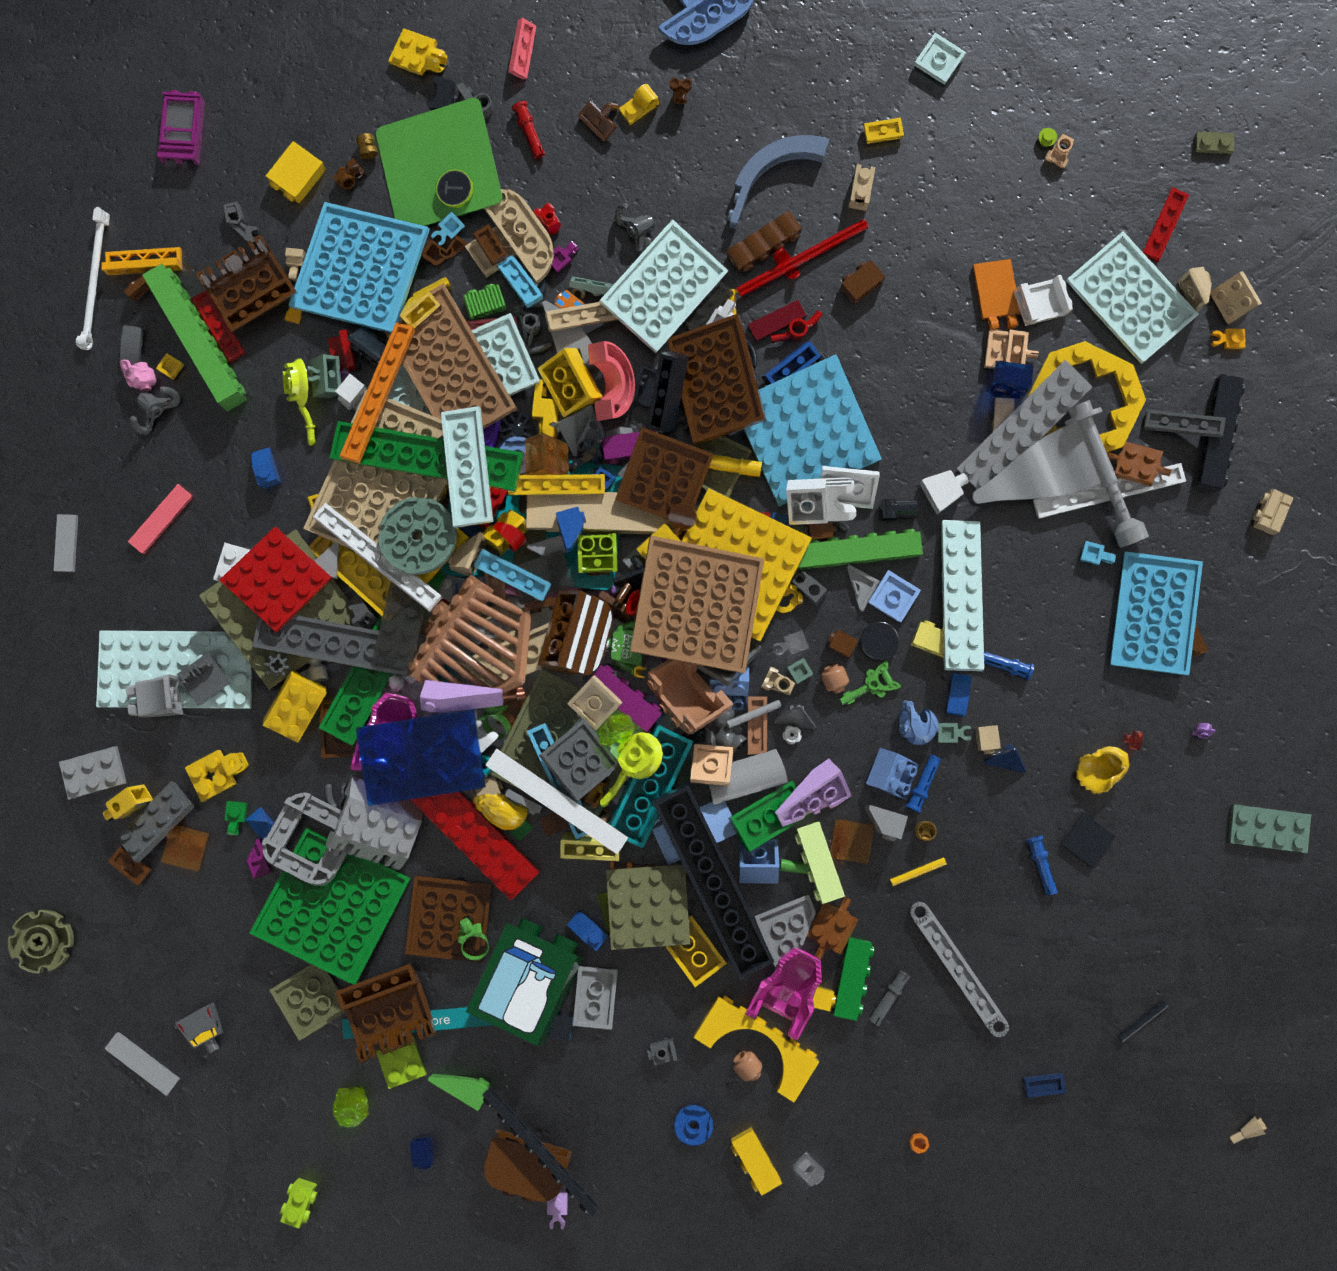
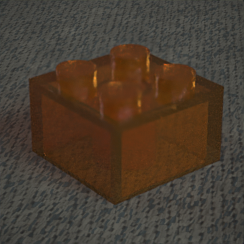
M545 433L525 439L526 475H568L567 443Z

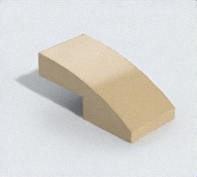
M995 398L992 432L1014 411V399Z

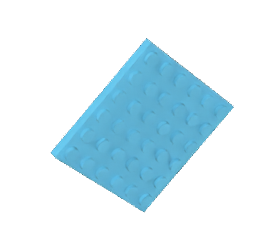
M324 202L295 285L297 293L291 297L289 306L293 309L392 333L395 323L399 322V315L408 296L429 228Z
M836 354L759 389L767 421L744 428V431L758 462H762V472L778 506L787 503L786 489L788 480L820 479L822 466L859 470L882 459Z

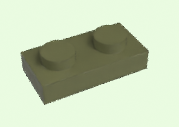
M1197 131L1195 134V152L1232 154L1234 152L1235 133Z

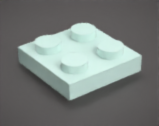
M934 33L915 61L914 66L945 85L964 58L966 52L937 33Z

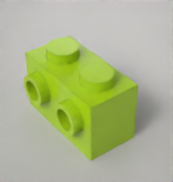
M298 1178L294 1184H290L286 1194L289 1196L288 1201L283 1204L280 1215H282L280 1222L296 1228H300L303 1223H307L311 1213L308 1211L310 1204L314 1203L317 1192H315L317 1184Z

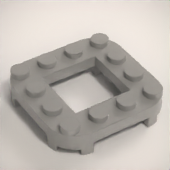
M299 793L288 797L284 802L285 806L268 836L263 839V854L266 860L273 866L308 884L324 886L336 876L348 854L350 843H347L341 852L337 851L336 848L331 849L327 847L318 865L285 849V846L303 814L335 830L342 810L309 793Z

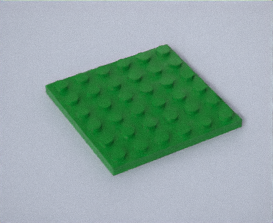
M306 827L293 853L318 865L327 849L326 841L328 838ZM347 854L336 876L324 886L308 884L282 871L250 934L353 985L357 984L411 879L380 863L356 857L354 854Z

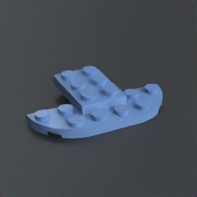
M680 0L685 9L659 25L658 30L675 43L683 45L699 44L712 38L742 18L750 10L754 0Z

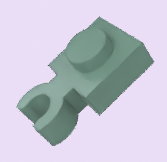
M938 723L937 743H958V737L965 741L971 739V737H966L963 733L965 729H971V726H963L958 729V723Z

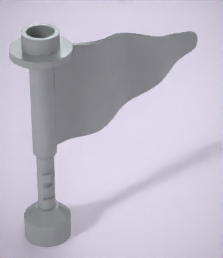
M1090 400L1069 408L1068 411L1071 419L1064 422L1065 427L1037 441L994 478L972 493L973 501L976 504L993 501L1063 496L1102 483L1107 489L1120 521L1114 532L1119 548L1149 537L1144 522L1130 517L1117 485V477L1092 416L1103 412L1102 408L1093 409Z

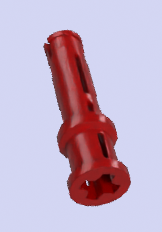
M527 101L517 102L511 107L512 111L516 113L518 126L522 127L534 159H539L545 155V152L534 129L533 116L529 114Z

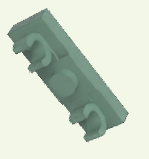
M573 276L569 282V287L573 288L571 293L575 296L576 290L581 291L582 299L586 295V290L587 292H592L594 296H603L614 285Z

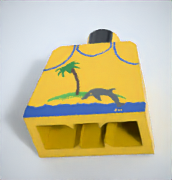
M144 784L127 787L106 802L108 809L103 812V816L109 822L113 819L127 818L148 805L153 798Z

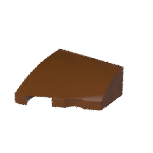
M438 225L435 231L441 230V227ZM436 235L434 238H429L423 248L421 257L436 266L465 250V246L469 243L458 235H455L452 239L447 235L445 242L439 246L438 242L441 240V236Z

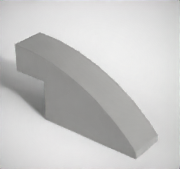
M548 301L542 302L545 312L560 309ZM580 326L551 332L557 353L564 348H577L588 370L597 368L595 365L590 364L588 345L592 343Z

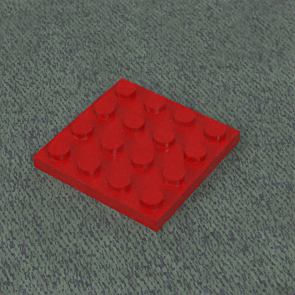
M275 526L219 581L277 633L332 580V577Z

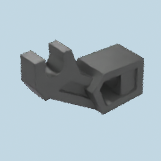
M239 203L225 204L224 211L228 225L242 236L247 243L251 240L253 244H256L253 234L258 233L259 229L255 226L244 225L245 220ZM237 216L239 219L233 221L231 217Z

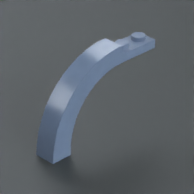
M813 135L791 136L772 142L758 151L746 163L736 180L734 188L736 195L733 201L736 205L734 210L730 209L727 218L730 221L729 227L737 229L750 190L765 171L776 164L794 159H807L822 163L830 139Z

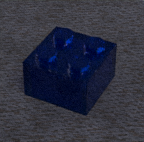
M996 360L988 372L986 392L991 393L993 396L1010 395V398L1013 399L1024 397L1031 389L1034 366Z

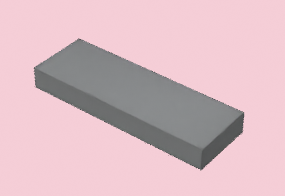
M57 514L54 556L55 572H75L78 530L77 515Z

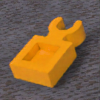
M1225 329L1224 334L1221 331H1213L1211 333V336L1218 337V341H1213L1211 346L1216 347L1224 344V349L1245 348V329Z

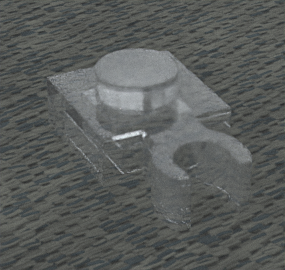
M802 630L785 636L786 643H776L773 648L777 646L782 648V652L777 653L776 656L783 655L787 650H789L790 655L809 649Z

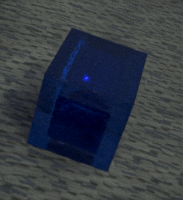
M432 1137L412 1139L410 1142L412 1167H418V1169L430 1168V1165L435 1161Z

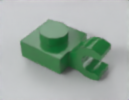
M227 801L224 821H230L227 831L228 835L238 836L240 822L246 823L248 803Z

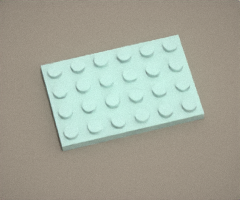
M672 219L601 298L599 303L656 353L728 270Z
M1124 231L1066 280L1072 289L1141 364L1199 315Z

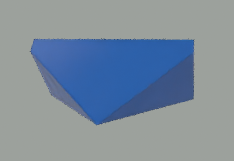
M261 807L245 820L262 840L268 836L274 825V822Z

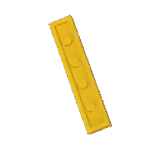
M605 474L519 475L516 492L508 491V495L605 494Z

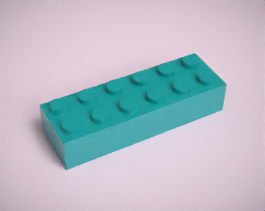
M657 723L654 724L650 734L656 737L661 744L663 752L661 764L650 777L643 779L629 777L608 822L609 825L627 836L628 842L644 848L658 818L650 800L671 790L693 744L691 739Z

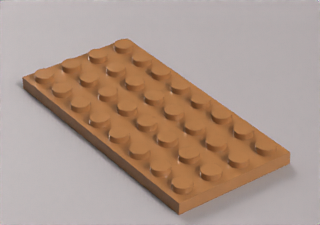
M443 283L430 291L440 303V306L415 328L402 363L432 416L441 419V412L479 406L481 408L483 429L517 410V407ZM400 317L398 323L407 325L406 322ZM385 332V334L387 335V337H388V339H389L391 333Z

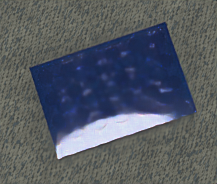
M474 709L356 727L368 806L486 787Z

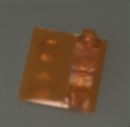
M836 819L830 851L831 857L868 864L874 825Z
M176 825L165 836L167 842L161 862L199 871L209 833Z

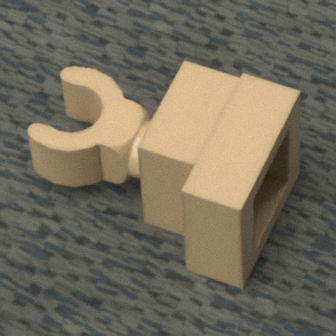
M286 248V264L288 267H291L288 279H291V282H297L299 268H302L306 252L303 249Z

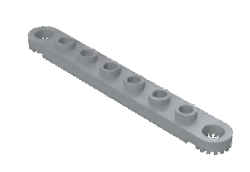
M916 902L910 907L911 918L989 1032L996 1037L1005 1036L1009 1030L1008 1022L937 918L925 903ZM922 906L925 909L923 917L915 916L914 911L916 907ZM997 1021L1003 1023L1004 1027L1001 1032H995L993 1029V1024Z

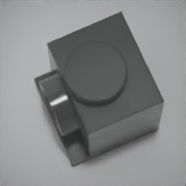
M673 1038L650 1043V1049L647 1050L649 1061H654V1065L677 1061ZM664 1050L665 1056H659L658 1051Z

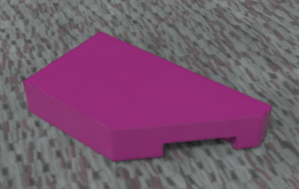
M261 838L256 839L255 845L246 861L253 879L273 872L270 863L263 854Z

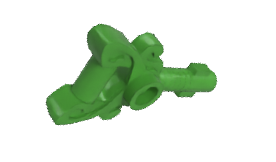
M888 661L881 663L875 671L869 669L866 672V685L853 692L848 691L843 694V697L839 699L841 704L849 705L855 702L854 699L868 691L873 695L877 694L878 697H884L885 691L900 688L901 685L898 682H893L887 671ZM879 674H881L883 680L886 683V686H883L879 682Z

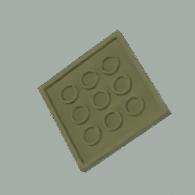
M682 865L606 870L611 950L690 944L686 875Z

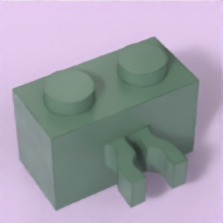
M322 354L311 359V366L305 368L306 372L311 374V377L307 378L308 383L312 382L313 397L330 399L337 396L338 394L335 391L341 385L339 356Z

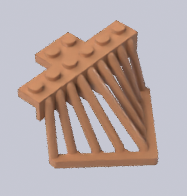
M470 574L464 580L459 592L452 598L451 604L447 605L440 601L434 607L429 619L422 625L419 633L427 639L420 646L414 659L409 662L408 674L422 684L425 683V680L441 682L437 679L439 674L450 683L465 685L444 668L446 663L476 686L503 689V693L508 692L525 682L531 614L493 595L494 590ZM490 601L519 615V623L490 608L485 603ZM479 612H483L517 630L518 639L478 616ZM474 622L517 647L516 654L471 626V624ZM467 632L515 663V670H512L464 636ZM459 643L510 678L502 679L462 651L457 645ZM453 653L496 685L490 687L453 660L451 654Z

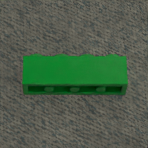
M853 937L849 938L844 950L835 995L836 1003L832 1010L833 1016L857 1021L858 1016L861 1017L863 1005L860 1004L861 998L865 997L867 985H864L865 977H869L871 966H868L869 958H873L874 946H872L871 941Z

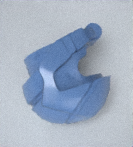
M903 701L902 709L899 712L900 735L906 737L910 743L915 745L928 743L939 729L937 717L928 708H925L918 715L915 712L912 701Z

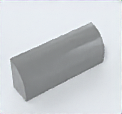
M775 749L732 762L730 786L705 784L715 805L788 783L783 762Z

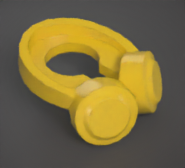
M789 584L784 596L787 597L789 594H793V598L787 607L779 605L777 608L778 612L786 613L793 610L798 604H802L803 595L800 591H797L798 588L795 585Z

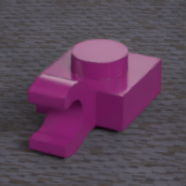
M573 241L564 249L560 246L554 249L552 267L557 273L572 262L569 256L574 255L579 250Z

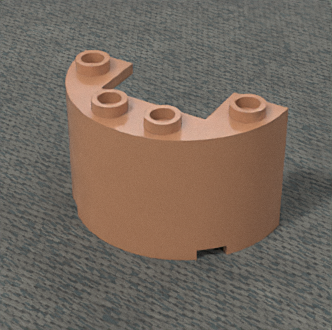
M668 659L648 672L649 680L647 684L659 702L660 711L668 715L671 724L675 728L679 727L688 734L695 733L733 707V703L722 690L715 694L697 673L696 664Z

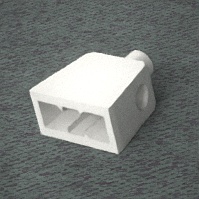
M949 470L925 478L919 484L936 514H939L964 494L961 487L968 484L969 480L965 473L955 477L953 472Z

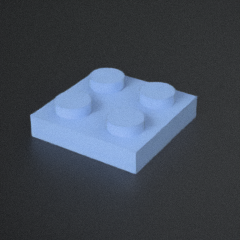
M888 570L868 601V604L901 623L921 590Z

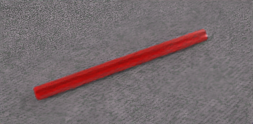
M863 219L737 287L738 295L742 297L868 229L867 221Z

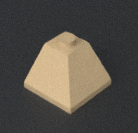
M1204 267L1189 269L1177 282L1188 303L1199 312L1209 303L1212 284L1211 277Z
M479 532L456 548L455 553L448 560L452 571L467 577L470 574L474 576L477 570L474 564L481 550H485L487 546L483 533Z

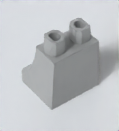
M167 674L135 682V685L126 687L127 697H136L137 704L128 705V714L143 718L183 715L180 683L177 680L178 676Z

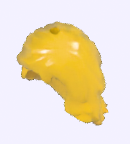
M1108 746L1097 749L1091 755L1087 754L1080 757L1076 778L1080 781L1081 786H1085V789L1090 790L1093 794L1108 792L1128 771V754L1118 747Z
M500 793L495 795H477L473 799L475 809L482 812L491 824L503 830L518 828L528 815L527 807L521 803H518L519 806L515 805L506 795Z

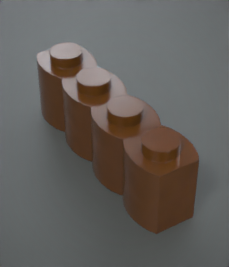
M787 211L746 237L743 241L727 250V256L739 273L742 271L746 273L754 267V263L758 261L761 263L769 257L771 252H776L781 247L784 248L785 243L796 241L800 237L802 228L792 213Z

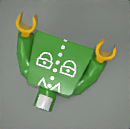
M635 620L628 621L618 626L617 631L613 632V639H608L605 650L611 651V659H614V664L622 671L639 678H645V676L641 675L643 669L647 670L646 667L642 666L643 654L629 652Z

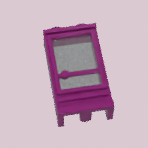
M176 90L163 92L159 149L157 152V157L162 163L166 164V159L170 158L178 164H183V159L192 160L195 165L199 166L205 100L201 94L195 91H189L188 93H181Z

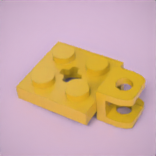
M217 750L188 765L185 769L200 801L204 802L237 785L234 775L246 770L249 764L242 752L223 756L222 751ZM208 772H214L213 781L207 778Z

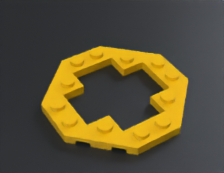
M1086 341L1050 352L1028 396L1064 360L1071 366L1090 361L1096 378L1114 372L1126 406L1109 412L1114 430L1100 434V438L1107 453L1121 449L1146 401L1134 365ZM1054 425L1042 438L1061 428L1057 429L1056 425Z

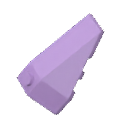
M425 680L420 695L421 711L438 713L501 706L504 703L503 689Z
M828 759L808 774L775 813L780 824L786 826L802 820L805 815L812 812L817 814L820 813V809L836 807L852 795L841 770Z

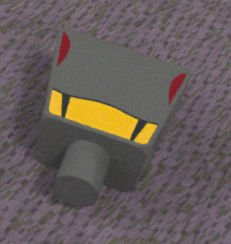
M214 1002L175 1023L193 1048L204 1044L208 1054L219 1049L215 1037L222 1034L223 1029Z

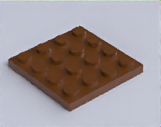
M641 427L615 500L668 519L669 511L675 504L687 503L694 508L714 454Z
M414 876L405 954L483 963L484 957L479 960H469L462 954L461 943H458L457 933L461 930L460 921L467 918L471 921L472 925L480 923L482 934L487 937L493 884ZM471 936L464 942L463 950L469 955H479L485 951L486 941L481 937Z

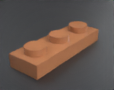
M748 696V712L767 705V697ZM767 713L748 721L747 755H758L767 752Z

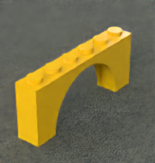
M718 995L696 1030L694 1038L711 1048L720 1037L734 1030L752 1029L765 1034L777 1045L782 1057V1075L776 1090L784 1097L795 1102L819 1063V1060L816 1058L817 1054L808 1048L806 1051L799 1047L800 1043L792 1038L789 1040L784 1038V1033L779 1029L767 1027V1022L757 1016L754 1019L746 1015L747 1009L743 1006L738 1008L733 1005L734 1001L728 996L724 995L721 997Z

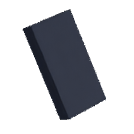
M1063 1073L1023 1077L1026 1098L1066 1094Z

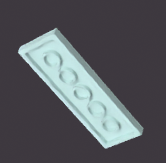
M477 406L441 412L453 527L493 522L481 408Z

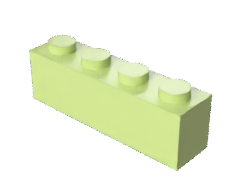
M820 822L798 828L796 830L797 834H794L797 845L802 846L803 852L800 854L803 863H807L810 871H807L810 883L814 882L816 890H813L816 901H820L822 905L845 897Z

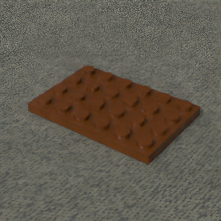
M738 313L668 339L670 352L674 351L689 356L681 397L694 445L767 421Z

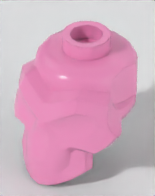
M129 360L119 361L126 382L130 387L140 389L141 392H147L156 384L157 380L154 370L148 367L146 362L135 363L131 366Z

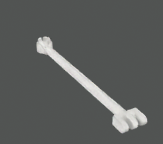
M96 207L93 212V220L97 224L83 332L76 338V346L83 350H90L93 345L91 326L104 226H109L110 215L99 207Z

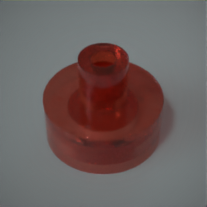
M1133 730L1131 735L1125 734L1124 742L1129 743L1130 749L1140 750L1143 732Z

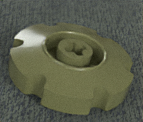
M39 910L37 915L34 912H28L14 923L12 928L15 930V934L8 937V949L12 959L18 958L20 960L18 966L21 969L30 973H42L44 968L52 971L66 962L70 956L67 953V948L73 946L74 935L70 924L64 925L62 923V915L51 910Z

